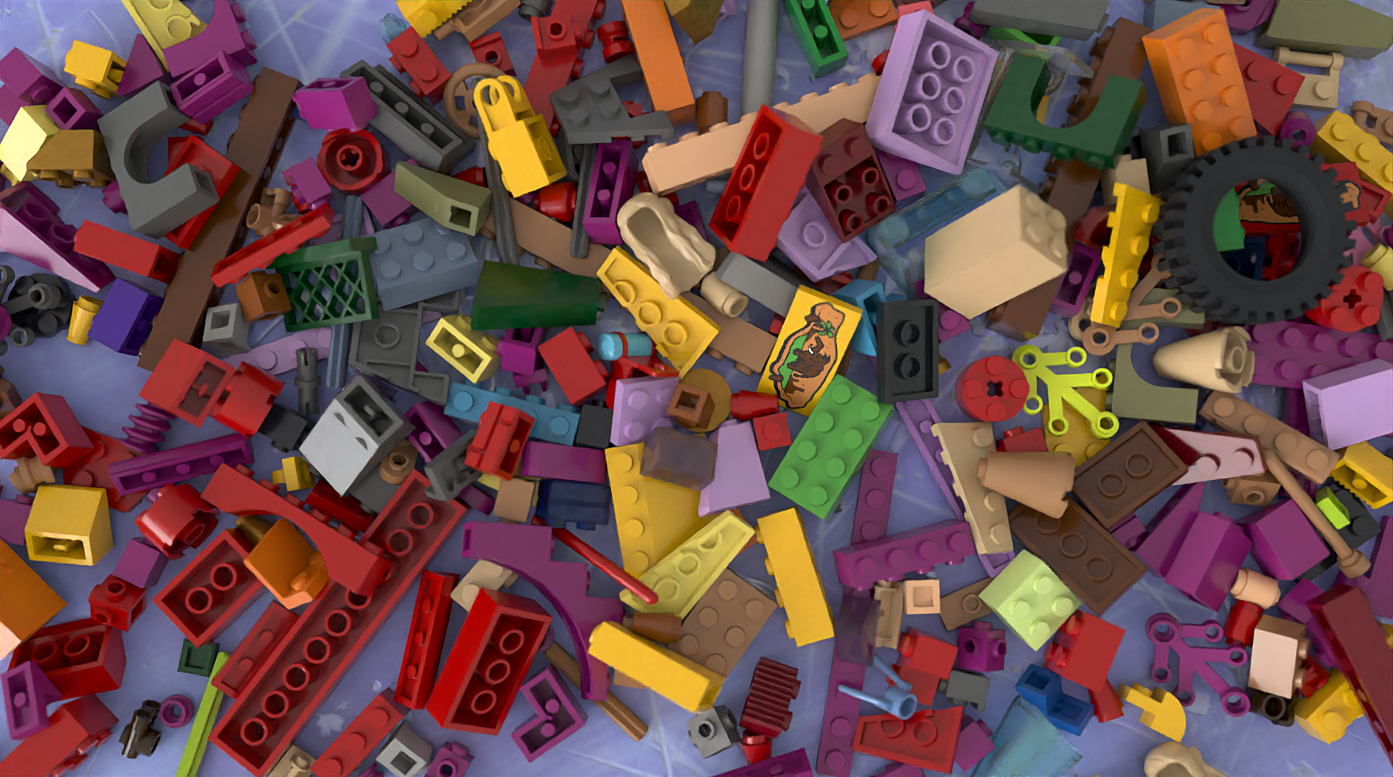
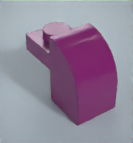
M64 87L44 109L61 130H95L102 134L97 120L104 116L103 113L79 89Z

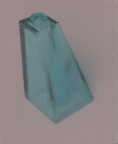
M1018 694L1013 699L991 738V742L996 748L978 761L970 777H1060L1078 763L1083 756L1035 705Z

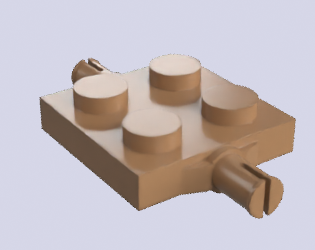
M472 0V2H467V6H462V10H457L456 14H452L451 18H447L446 22H443L441 26H438L432 32L440 42L453 31L462 33L469 42H472L474 39L483 36L499 20L509 16L521 2L520 0Z

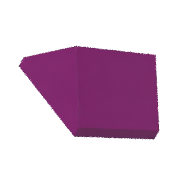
M1292 497L1233 521L1234 524L1245 529L1244 535L1253 542L1250 549L1251 555L1264 575L1273 579L1294 580L1330 555V551L1314 526Z

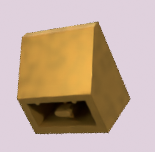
M60 130L26 162V170L40 175L41 180L55 182L57 187L64 189H77L78 184H88L91 188L104 189L116 179V175L110 166L111 160L104 145L103 136L95 130Z

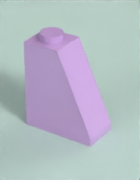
M729 420L720 423L719 429L709 436L698 507L699 517L721 513L727 509L734 510L760 504L771 498L750 422L738 424L737 420Z

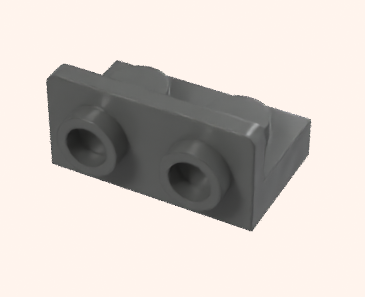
M469 430L424 466L431 485L425 489L427 497L448 502L456 498L468 484L483 475V473L464 464L467 457V448L473 442L478 430Z

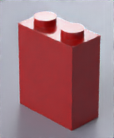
M84 219L83 225L75 234L73 251L166 284L173 281L177 272V260L180 254L154 243Z

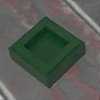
M185 638L177 671L210 677L219 652L220 643L213 642L196 648L188 638Z

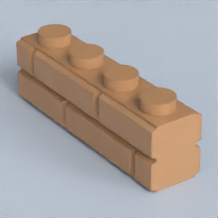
M1210 389L1196 411V417L1220 431L1259 436L1262 450H1272L1288 470L1295 474H1301L1302 478L1313 484H1323L1341 456L1231 393Z

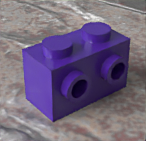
M117 277L114 284L108 289L107 297L101 309L94 316L87 336L118 353L137 357L142 344L146 341L152 329V319L161 310L165 298L135 282Z

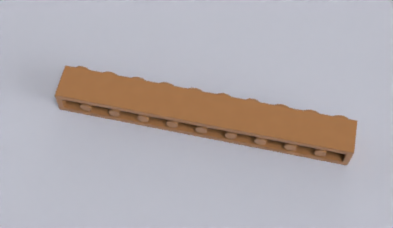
M509 197L519 256L523 257L524 253L535 257L534 263L545 270L552 271L554 267L563 273L599 278L596 273L611 254V250L600 244H592L590 240L587 258L571 257V229ZM490 203L488 219L478 231V234L494 242L496 240V232ZM602 282L601 292L607 293L606 301L608 302L610 297L618 301ZM684 291L680 294L722 328L708 345L705 354L722 362L723 358L734 362L733 368L746 376L751 377L752 373L759 375L777 341V337L737 316L730 317L721 314L708 301L689 291ZM619 306L620 309L632 315L627 307Z

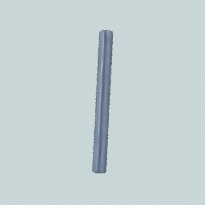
M348 195L345 197L341 240L361 237L364 201L360 196ZM356 260L351 272L357 278L358 261ZM346 281L343 291L349 297L353 287ZM338 300L335 310L341 315L345 306ZM352 323L332 326L326 380L327 387L343 389L346 386Z

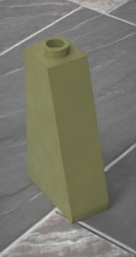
M1275 0L1273 11L1268 19L1261 24L1253 46L1271 50L1281 46L1288 47L1290 51L1326 55L1330 52H1339L1344 57L1370 60L1383 51L1386 52L1392 46L1393 18L1349 0Z

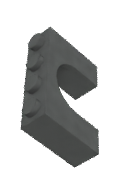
M159 80L97 120L104 139V145L111 160V169L115 173L120 187V196L124 200L129 214V223L134 231L155 239L163 237L220 201L210 173L189 163L184 164L161 180L151 183L148 176V160L152 149L162 137L190 120V116L180 111L177 107L170 86Z

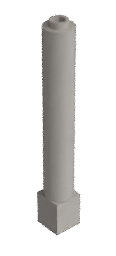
M747 0L741 117L752 112H759L762 103L773 106L779 0Z

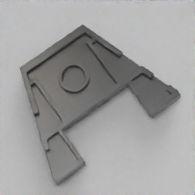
M628 54L549 94L550 105L568 144L612 142V137L630 136L632 141H645V135H661V140L674 138L673 126L664 110L630 118L614 87L642 80L641 69L633 54Z
M461 289L388 311H384L379 296L376 297L380 318L354 322L349 366L435 404L447 407L450 375L416 371L424 311L458 314ZM364 299L358 300L357 306L363 313H366Z

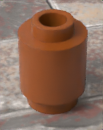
M706 91L702 93V97L696 99V131L699 132V135L709 133V128L716 124L728 122V99L722 97L721 92Z

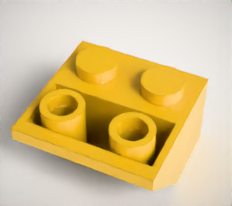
M47 483L39 485L24 530L29 560L94 566L114 547L106 489Z

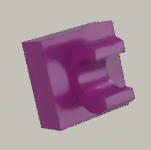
M542 355L539 358L534 376L513 372L516 388L522 387L525 395H530L529 385L539 383L543 392L547 391L548 369Z

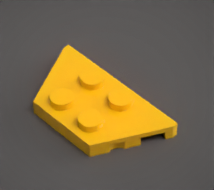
M1099 375L1096 377V381L1100 384L1107 383V377ZM1109 386L1102 390L1095 387L1074 388L1077 393L1100 412H1109L1105 410L1106 393L1109 391ZM1063 398V417L1068 421L1069 428L1061 437L1050 435L1047 430V424L1050 421L1049 405L1047 402L1043 404L1041 409L1042 433L1048 450L1073 453L1071 457L1075 458V469L1110 444V438L1105 440L1096 438L1090 431V421ZM1101 419L1100 426L1105 430H1109L1110 421ZM1052 422L1053 430L1056 432L1063 431L1064 427L1061 422Z

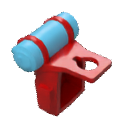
M647 332L603 333L598 338L600 357L603 360L612 361V370L606 393V406L612 411L614 410L617 380L645 376L656 378L679 377L680 371L667 365L660 359L662 355L655 348L657 345Z

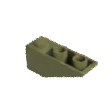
M398 160L394 191L444 227L472 236L478 233L489 216L492 196L491 189Z

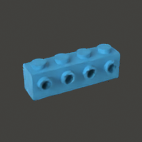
M463 378L462 384L452 382L444 414L479 423L481 414L487 409L489 401L517 408L535 418L529 436L576 447L575 441L581 417L580 414H576L577 407L558 403L557 408L544 405L545 399L527 394L525 400L513 398L514 391L496 386L493 392L482 390L481 382L474 384L471 380Z

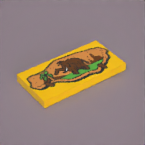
M800 284L755 392L778 394L780 406L809 417L832 381L861 318L863 309Z

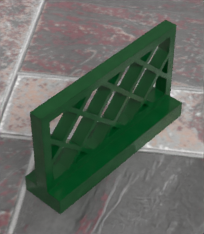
M376 237L348 238L298 249L291 254L284 252L275 257V260L266 267V270L276 269V273L281 274L292 310L283 314L286 333L380 318L369 252L378 250ZM356 260L358 261L360 273L358 278L351 272ZM333 267L339 272L336 282L329 276ZM312 271L318 277L314 286L308 280ZM289 273L297 281L294 289L290 285ZM346 281L353 287L349 297L343 291ZM325 285L331 291L328 301L321 294ZM304 289L310 295L307 304L301 299ZM360 295L364 299L366 313H363L356 305ZM338 300L345 306L341 315L335 310ZM317 304L323 309L320 319L314 313ZM296 307L302 312L298 324L295 315Z

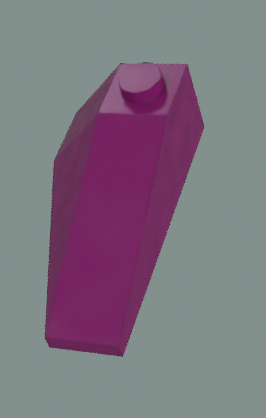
M23 181L0 192L1 249L95 293H98L116 279L103 261L73 251L77 229L73 224L66 225L57 214L60 208L30 181Z

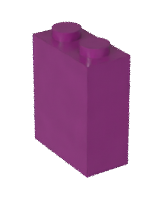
M1200 510L1164 582L1187 599L1218 613L1253 542L1244 535L1245 529L1233 523V518L1218 511H1214L1213 515Z

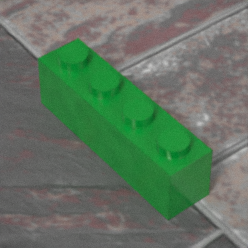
M781 0L814 78L817 79L843 68L849 54L826 1Z

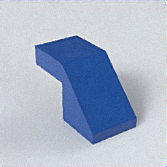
M1031 663L1015 685L1020 695L1049 725L1078 737L1094 715V705L1063 693L1062 679L1059 674Z

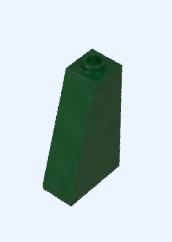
M484 260L471 305V330L596 325L598 312L604 313L607 293L601 292L602 280L600 278Z

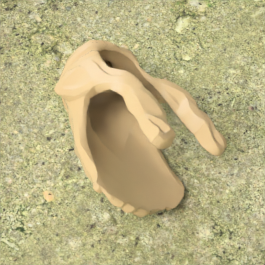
M649 192L640 193L622 206L617 216V224L621 230L620 235L624 242L633 249L636 257L651 271L652 276L658 280L664 294L668 296V300L674 301L679 294L691 290L707 272L713 269L716 258L714 247L706 242L693 226L674 213L673 205L667 198H659L656 194Z
M1177 741L1163 742L1152 748L1146 755L1143 767L1147 777H1227L1221 771L1204 762L1200 751L1195 746L1187 747Z

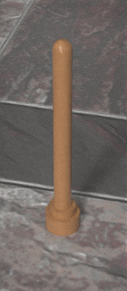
M1269 449L1263 450L1269 470L1338 554L1337 565L1348 578H1355L1364 574L1370 568L1371 563L1363 552L1347 545L1275 453Z

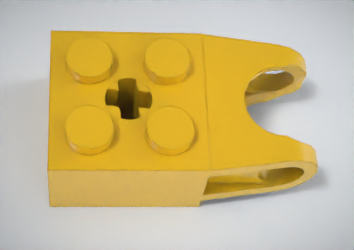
M509 75L480 81L474 90V100L490 141L488 142L489 151L496 161L498 160L503 171L502 181L509 192H512L513 197L516 198L568 175L543 114L535 115L520 82ZM503 82H508L512 85L514 89L513 97ZM487 85H490L489 93L492 105L488 104L483 98V90Z

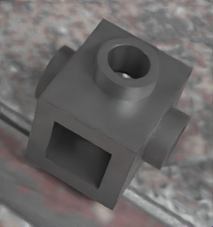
M725 705L712 706L709 710L695 713L696 717L686 722L689 727L688 735L690 741L699 749L703 759L715 756L742 742L736 729L738 726L736 717Z

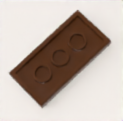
M1065 494V497L1061 500L1068 502L1059 519L1019 503L1007 514L1011 534L1034 556L1044 561L1055 575L1098 617L1105 613L1149 571L1145 564L1069 495Z

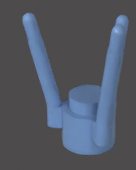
M869 648L868 654L897 686L886 688L881 698L845 685H839L838 689L851 696L872 703L873 706L886 710L900 719L906 720L910 718L917 707V698L914 694L910 693L912 685L902 680L872 648Z

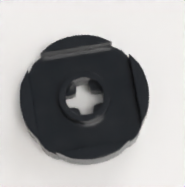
M44 273L19 277L15 281L7 301L26 295L29 289L37 283H52L56 285L60 290L61 300L57 307L42 310L40 314L37 308L32 307L10 315L11 321L20 327L32 329L37 338H52L57 336L54 334L59 333L62 329L66 330L70 326L73 302L77 301L76 296L71 293L70 288L67 286L68 284L59 277Z

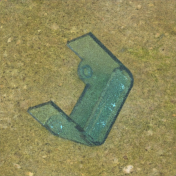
M984 168L970 170L902 206L866 229V245L878 256L877 261L907 299H915L909 267L894 249L981 200L986 204L1008 191V189L990 170Z

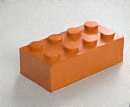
M1199 8L1142 37L1167 123H1191L1194 149L1193 161L1196 160L1195 158L1229 142L1239 141L1257 134L1223 9Z

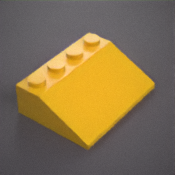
M705 433L605 449L624 570L636 579L718 517L717 514L699 517L698 513L708 449Z

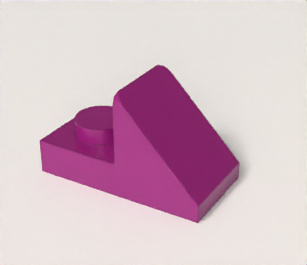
M27 661L2 674L1 682L10 739L21 741L49 727L46 706L60 700L62 695L34 661Z

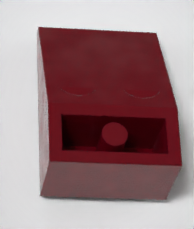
M842 118L818 133L824 138L821 142L820 152L812 161L806 174L805 185L841 242L847 243L897 210V207L864 124Z

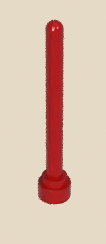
M542 507L534 514L530 525L552 527L551 535L649 605H654L658 602L659 597L655 591L561 526L558 515L552 510Z

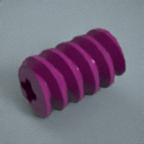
M150 402L147 404L136 403L135 407L141 412V415H129L128 418L135 426H123L121 430L128 435V438L117 439L124 445L141 453L158 452L159 448L155 443H163L166 439L161 431L167 432L172 428V425L166 419L176 420L178 417Z

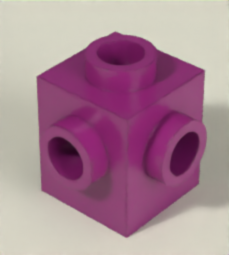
M973 621L972 626L959 627V635L956 641L958 647L957 667L981 672L1004 670V657L1007 652L1006 630L994 629L993 623L987 621Z

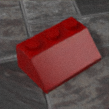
M92 618L43 627L14 650L7 672L27 661H34L61 693L62 698L58 701L120 689L127 663L122 632L113 626L102 625Z

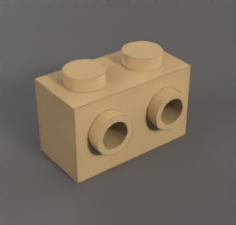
M479 560L452 591L450 597L469 612L480 587L500 591L503 586L509 589L519 576L508 569Z

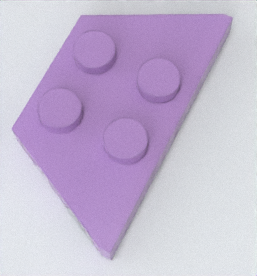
M804 184L803 188L798 191L792 204L789 218L784 222L777 236L776 245L813 283L876 260L878 256L858 236L847 243L841 242Z

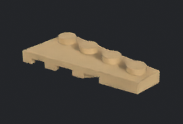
M986 422L936 423L930 426L934 437H939L944 450L940 452L945 465L949 464L956 483L952 485L956 496H960L965 505L964 517L969 522L971 535L978 554L1014 551L1004 495L981 485V478L976 477L979 458H985L987 452H996L992 424Z

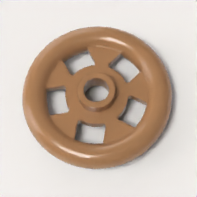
M477 62L463 65L451 74L452 77L444 87L443 105L449 121L470 138L481 140L479 127L470 124L471 115L477 118L473 87L468 89L465 80L473 76L496 79L506 74L493 65ZM503 82L513 97L514 89L512 85L508 82ZM456 96L465 97L466 109L458 110Z

